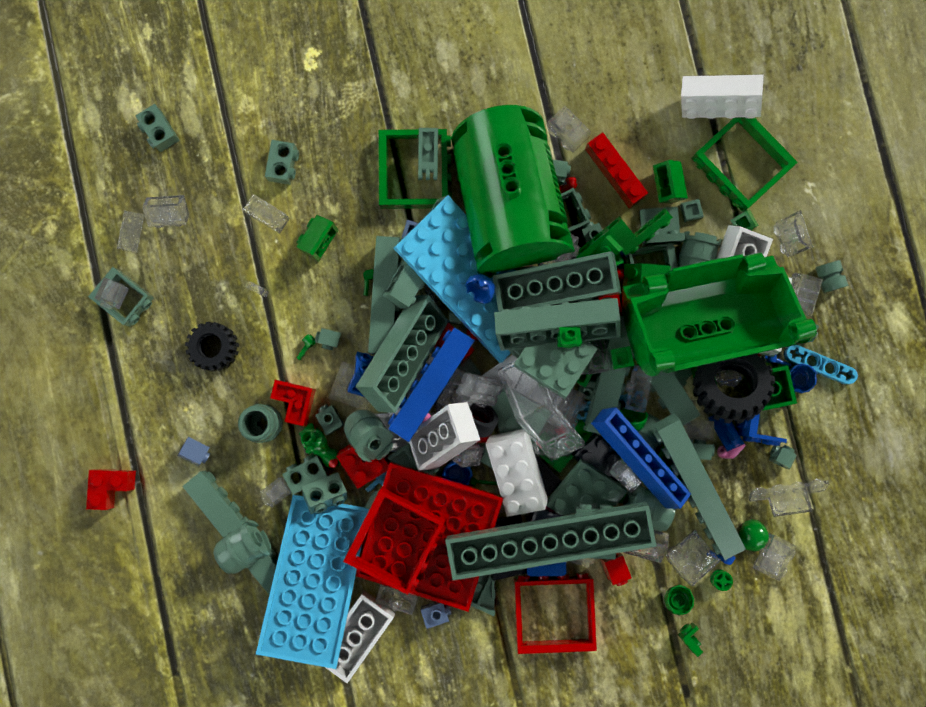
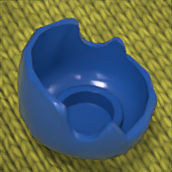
M475 274L471 275L465 283L467 293L472 292L474 294V301L482 304L492 301L495 294V284L489 277Z
M798 364L789 369L795 392L801 394L809 392L817 384V372L812 366Z
M452 460L444 467L442 477L460 484L469 485L473 473L466 462Z

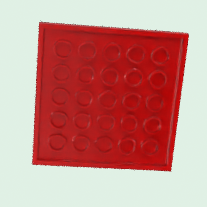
M390 462L382 487L445 519L444 526H446L442 537H437L435 543L438 545L433 555L428 554L425 561L429 563L424 573L419 572L417 587L415 590L411 589L409 593L469 612L479 576L459 580L452 579L445 540L448 535L494 528L503 497ZM385 498L369 529L361 558L407 582L436 523ZM357 569V577L391 587Z

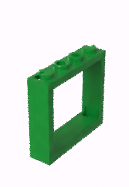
M746 117L733 118L691 158L697 165L696 167L706 173L707 179L719 187L721 194L725 197L728 196L733 206H737L742 212L750 208L798 163L756 118ZM737 123L782 168L749 200L704 154Z
M419 129L378 130L380 209H432L437 199H388V139H419ZM438 129V138H441L442 197L449 195L452 199V191H448V184H451V172H448V165H451V154L447 153V147H451V135H447V129Z

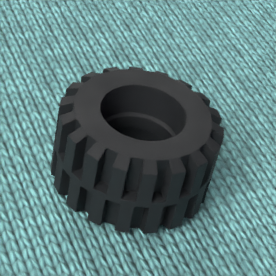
M205 322V324H199L198 328H193L191 330L193 332L192 335L188 334L187 338L190 340L185 342V346L188 347V350L185 351L187 355H190L188 359L194 362L196 367L209 371H221L224 367L228 368L231 366L230 363H234L236 360L234 356L239 353V351H236L237 347H239V343L236 342L237 336L233 335L234 332L226 326L216 322ZM211 336H218L222 345L221 350L217 356L208 358L204 352V344Z

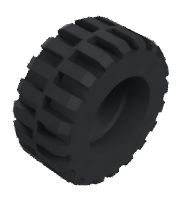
M757 354L698 366L692 383L695 386L693 394L695 397L698 396L697 404L705 407L703 411L707 415L709 413L714 415L713 419L719 421L722 418L724 423L729 424L732 420H735L736 424L743 423L745 419L749 421L755 415H758L770 401V397L774 392L773 384L775 383V377L773 375L770 376L773 370L770 365L767 366L765 364L767 362L765 357L762 356L760 358ZM722 370H734L741 373L750 384V394L744 398H732L725 395L717 387L715 375Z

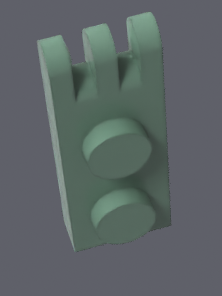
M419 128L418 180L423 179L422 173H426V180H430V173H434L433 179L438 180V128Z

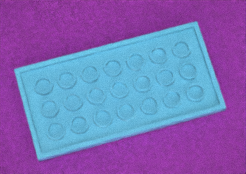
M447 195L393 249L492 356L501 363L510 355L509 350H500L496 337L494 312H499L496 293L492 301L486 304L474 301V294L472 292L467 293L465 286L467 279L471 275L478 274L467 217L451 197ZM515 269L504 270V271L496 272V275H498V274H503V273H508V272H513V271H516V270H515Z
M293 495L256 655L337 669L357 572L355 567L343 561L369 509L341 504L339 506H330L322 513L310 514L304 497ZM312 498L311 500L318 501L320 499ZM362 545L356 555L358 557H360Z

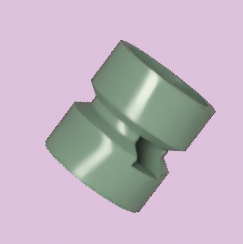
M840 260L815 268L818 278H822L820 284L823 293L849 286L846 276L841 275L843 267Z

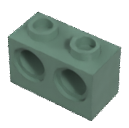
M156 104L135 115L139 121L137 123L139 129L143 133L146 132L149 137L146 140L153 149L157 148L162 152L180 141L163 112ZM155 118L154 122L148 125L149 120ZM164 134L163 139L158 140L159 135Z
M271 140L265 178L268 181L291 185V180L295 179L296 174L294 164L299 158V150H297L294 143ZM284 150L289 151L286 157H281V153ZM279 169H286L283 175H277Z
M311 454L303 459L304 463L298 466L295 463L286 468L287 472L282 475L293 495L302 491V486L330 476L319 456ZM312 463L317 464L319 467L317 474H313L310 471ZM295 472L301 475V481L299 483H296L293 480V474Z
M338 472L301 487L302 495L310 514L322 513L328 507L333 505L339 506L347 500V491ZM332 489L339 490L336 494H332L329 491ZM314 496L321 498L318 501L311 500Z

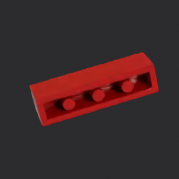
M603 132L587 143L585 151L629 209L647 196V190Z

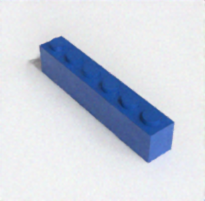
M455 327L452 332L450 330L446 332L442 339L445 341L441 348L437 347L431 356L434 358L430 365L426 363L422 369V378L420 381L415 380L411 386V395L409 398L404 397L399 406L401 410L398 415L393 414L387 423L390 425L388 428L390 431L407 442H410L475 341Z
M617 407L602 409L591 424L665 508L681 509L691 495L688 489Z

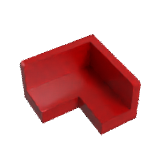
M274 380L270 399L289 403L284 422L307 426L316 389Z

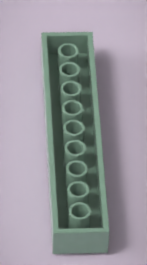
M647 502L448 535L445 540L453 580L657 547L650 508Z

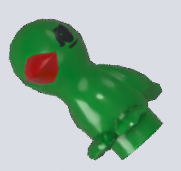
M312 423L308 424L299 433L301 444L306 449L305 452L307 454L318 455L323 465L329 469H335L341 464L336 457L339 451L328 446L323 432L316 427L314 428Z

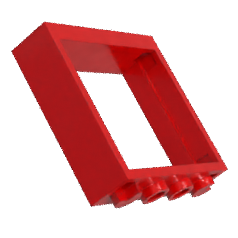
M381 487L343 562L408 595L411 589L415 590L419 583L417 576L419 572L424 573L429 563L425 560L428 554L433 555L438 545L435 541L438 536L442 537L446 526H444L445 519ZM385 498L436 523L407 582L356 556Z
M577 573V576L572 577L566 574L559 577L539 576L538 578L519 575L518 579H514L518 654L597 651L594 579L592 576H588V573ZM586 584L588 639L523 641L520 586Z

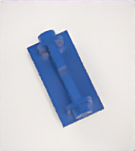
M714 415L708 417L727 452L744 444L732 422L730 424L724 423L722 418L717 421L713 419Z

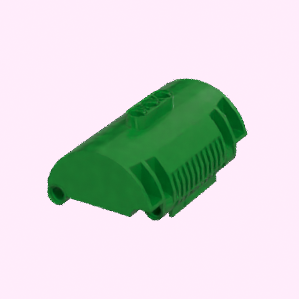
M500 105L483 109L464 119L453 131L451 141L478 274L492 278L496 275V272L556 260L560 255L575 252L571 233L567 225V217L550 146L548 145L543 117L537 111L526 106Z
M762 253L746 256L741 254L673 268L672 271L664 274L658 273L644 276L641 283L623 286L622 289L623 317L628 340L638 365L644 373L651 377L659 375L660 371L670 373L789 347L797 343L811 342L817 334L816 324L812 319L806 318L784 267L777 265L774 256L764 257Z

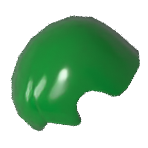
M635 406L620 409V412L637 432L644 428L648 418L645 409L638 411Z
M751 519L743 522L738 532L746 550L760 551L769 540V534L765 525L758 520Z
M675 585L670 587L665 593L664 603L671 613L682 616L689 613L694 607V597L689 588L683 585Z

